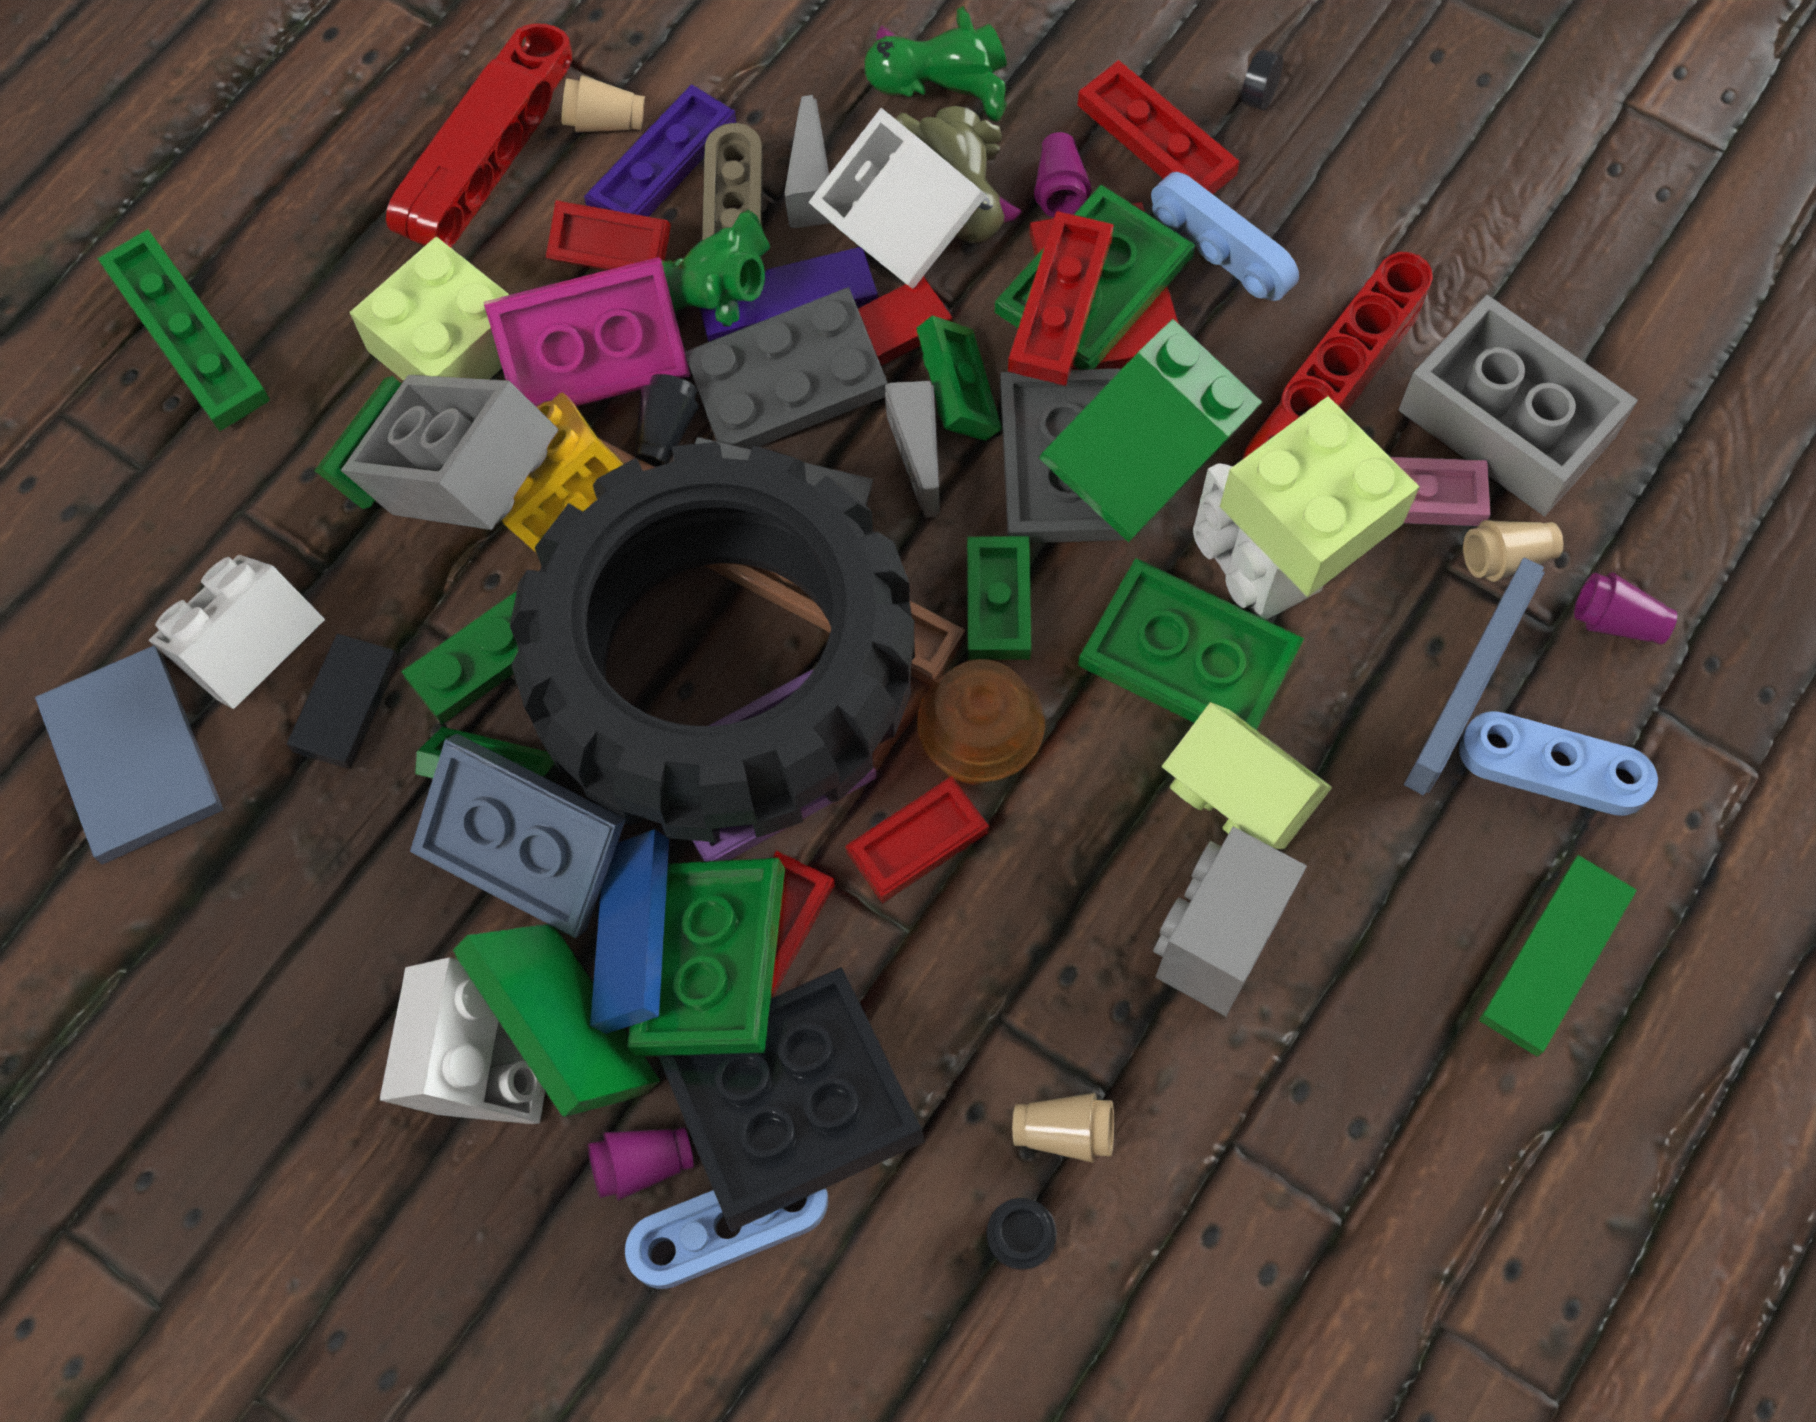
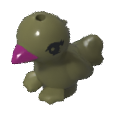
M959 106L945 107L937 112L935 118L926 117L921 122L906 113H900L897 116L896 120L987 195L955 235L957 238L972 244L982 243L990 239L1003 223L1013 221L1022 212L1019 208L1001 198L989 185L985 177L987 161L995 160L996 155L1000 151V146L994 144L1002 139L1000 126L992 125L987 120L980 121L979 116L975 112Z

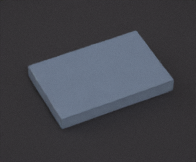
M155 645L35 697L93 857L102 865L224 810L163 655Z
M455 734L445 739L410 852L577 938L588 928L626 819L459 734Z

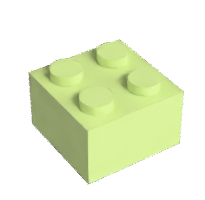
M438 237L433 238L349 312L367 351L403 381L408 375L491 379L502 369L483 302L508 296L509 294Z
M1327 396L1229 470L1220 508L1308 598L1404 523L1420 486Z
M1212 702L1209 703L1161 766L1175 777L1169 787L1182 799L1200 811L1203 808L1209 811L1216 808L1229 818L1222 827L1228 834L1234 826L1275 849H1285L1332 788L1232 711Z

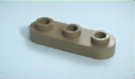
M739 123L722 125L713 130L706 140L702 240L724 228H732L739 214L747 209L758 216L763 229L762 143L757 132L747 125ZM734 158H740V159H742L740 162H738V161H729V160L734 159ZM732 205H740V206H742L740 209H735V208L727 209L728 207H730V206H732Z

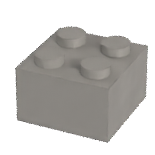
M1234 826L1222 847L1210 841L1191 875L1193 879L1184 895L1191 902L1189 903L1178 897L1159 932L1161 936L1153 952L1163 958L1155 978L1218 1013L1227 1016L1285 910L1307 865Z

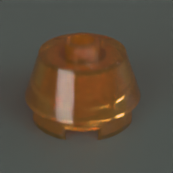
M979 659L967 661L954 667L932 684L920 704L917 725L920 741L931 760L943 772L954 779L976 785L981 784V782L1000 780L1014 775L1028 764L1042 742L1045 718L1042 704L1037 694L1022 677L1004 664L992 660Z

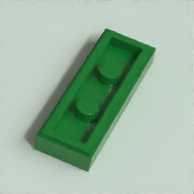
M1577 855L1569 865L1478 1021L1536 1057L1540 1056L1545 1051L1637 889Z

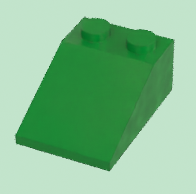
M1172 319L1118 372L1038 458L1129 543L1230 439L1259 407L1262 401Z

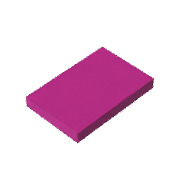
M659 257L483 302L506 381H510L536 407L543 402L552 401L561 392H564L575 406L640 390L643 386L649 385L651 376L654 374H667L678 378L691 376L662 261Z

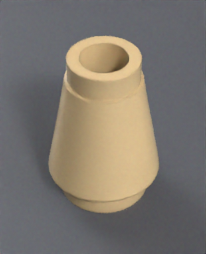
M581 75L580 80L566 79L562 104V125L575 126V132L642 130L645 96L634 95L632 92Z
M1484 520L1477 528L1470 529L1466 533L1463 543L1464 559L1471 574L1477 578L1485 577L1492 582L1513 575L1523 558L1541 564L1548 560L1559 558L1563 551L1561 530L1553 522Z
M1090 1093L1029 1104H1015L1012 1126L1014 1146H1027L1030 1149L1094 1163L1096 1156L1111 1157L1114 1142L1112 1100H1097L1096 1094Z

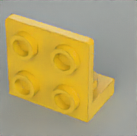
M564 392L559 393L552 401H546L537 406L559 430L547 446L546 458L536 470L529 473L513 497L514 504L512 509L502 519L504 525L535 553L534 547L567 504L570 503L582 512L597 500L592 486L596 479L623 465L596 437L572 400Z

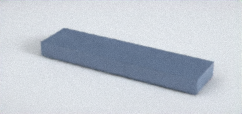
M1522 559L1413 765L1404 786L1422 795L1426 792L1429 793L1434 786L1545 573L1542 571L1543 566L1529 559Z

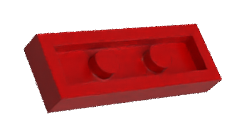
M1120 60L1079 90L1077 106L1161 178L1164 179L1172 172H1180L1192 178L1211 194H1214L1237 176L1240 163L1238 159Z
M1056 211L1009 355L1008 372L1067 386L1111 244L1114 224Z

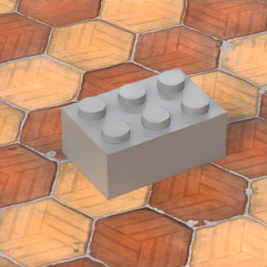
M1486 295L1413 372L1399 411L1466 460H1486L1489 477L1545 517L1617 437L1638 400L1492 297Z
M408 375L341 471L392 515L492 530L494 525L505 518L514 504L513 497L529 473L536 470L546 458L547 446L559 429L510 381Z

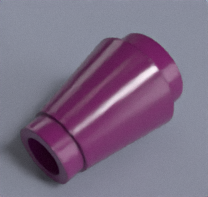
M1063 132L1052 133L1042 142L1034 197L1044 213L1054 218L1056 211L1074 215L1090 197L1091 184L1079 156L1074 138Z
M1614 572L1609 573L1607 576L1593 573L1583 585L1574 610L1575 619L1586 623L1588 631L1646 642L1651 641L1659 645H1663L1671 636L1678 616L1676 610L1667 607L1664 603Z
M685 1127L675 1130L604 1132V1140L588 1143L589 1158L599 1198L616 1195L617 1200L620 1201L677 1175L680 1171L694 1167L691 1146Z

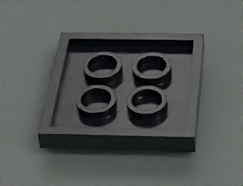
M842 967L770 999L765 1053L659 1056L731 1232L925 1142L922 1128Z

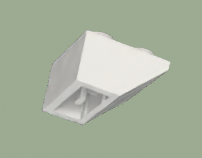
M880 108L808 203L899 279L914 289L987 195L884 109Z
M1218 463L1208 468L1193 527V535L1203 555L1208 559L1215 558L1226 574V585L1236 604L1241 608L1248 607L1252 614L1267 620L1304 601L1307 597L1220 508L1228 473L1233 466ZM1322 586L1321 588H1319L1316 592H1314L1312 595H1310L1309 597H1311V596H1313V595H1315V594L1321 592L1323 586Z
M242 555L236 556L233 560L230 557H226L212 566L201 580L205 587L188 603L181 600L168 608L155 624L159 631L149 639L160 652L216 700L232 709L239 705L325 620L274 566Z
M449 957L406 967L380 1101L444 1116L525 1124L540 1123L545 1090L459 960Z

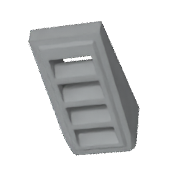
M813 95L801 97L785 187L787 215L791 228L831 223L808 203L829 176L817 100L813 99Z
M930 381L886 384L887 419L917 501L925 518L937 517V513H940L934 385H931Z

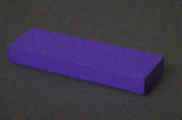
M691 84L584 196L586 206L649 217L705 158V143L710 133L722 125L737 123L735 111Z
M861 247L765 270V282L761 294L754 301L738 302L740 317L730 327H725L716 320V310L698 308L707 340L711 342L847 287L850 288L857 308L878 299V295L864 250Z

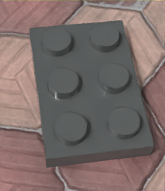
M849 287L685 351L716 441L750 450L753 445L760 447L884 398L885 385L888 384Z
M1120 369L1071 370L1067 386L1011 372H1001L1000 393L1007 536H1029V543L1125 540L1038 458L1118 374Z

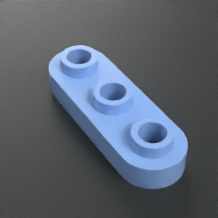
M1172 172L1153 188L1151 192L1152 211L1156 220L1195 244L1200 254L1212 264H1219L1242 282L1250 294L1257 298L1277 301L1297 284L1299 271L1290 254L1192 178L1180 172Z
M1491 711L1476 716L1465 729L1459 742V754L1462 762L1469 771L1478 777L1612 815L1625 816L1639 811L1654 795L1657 788L1658 777L1656 769L1652 762L1638 750L1503 712ZM1497 734L1505 740L1507 747H1494L1488 741L1487 735ZM1557 751L1565 754L1570 761V766L1557 764L1553 760L1551 752ZM1616 769H1623L1629 772L1634 779V784H1626L1620 781L1616 775Z
M822 1189L807 1196L806 1204L800 1211L788 1212L781 1208L742 1226L740 1232L730 1239H724L717 1235V1224L724 1215L714 1190L639 1221L630 1231L626 1240V1262L631 1272L645 1285L656 1289L675 1287L813 1230L826 1214L828 1207L827 1189ZM662 1241H670L674 1243L676 1248L674 1259L667 1265L660 1266L654 1264L651 1254L655 1245Z

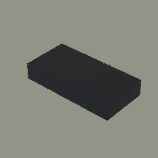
M336 634L287 742V746L291 751L351 770L399 662V657L395 650Z

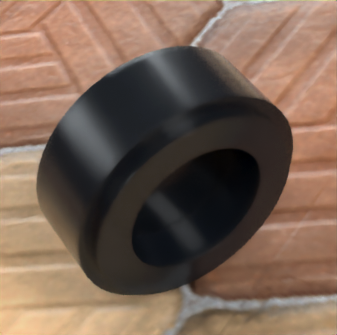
M1261 49L1255 54L1249 65L1242 88V101L1244 105L1262 111L1267 109L1280 80L1283 67L1282 54Z

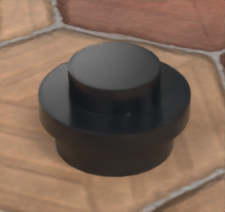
M1028 1198L1008 1200L998 1206L989 1219L987 1226L988 1246L993 1256L1008 1268L1014 1270L1036 1268L1049 1258L1055 1247L1057 1238L1055 1221L1050 1212L1037 1201Z

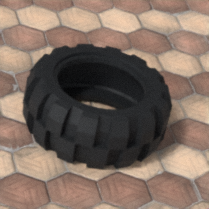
M717 442L672 446L674 462L643 471L637 458H634L596 479L592 486L597 500L583 512L568 503L534 547L541 563L540 571L527 570L518 582L510 622V629L518 644V653L511 665L524 708L533 723L537 735L560 773L571 775L583 787L589 801L625 818V823L628 825L641 823L644 818L661 823L666 838L716 843L720 837V828L753 824L756 838L803 823L801 808L822 795L830 802H838L873 769L872 753L879 742L882 743L895 737L911 695L910 673L912 660L915 658L914 620L912 619L910 608V583L894 542L879 532L874 533L872 511L837 480L826 475L813 486L807 483L804 462L794 457L754 445L748 460L723 458L721 446ZM719 563H735L766 569L790 580L814 600L831 626L829 639L818 664L810 676L787 699L768 711L744 721L718 726H689L664 721L632 706L619 696L606 681V662L609 647L621 620L628 610L652 587L677 573L691 568Z

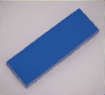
M655 829L617 843L601 888L590 1026L605 1034L659 1017L669 838H666V836Z

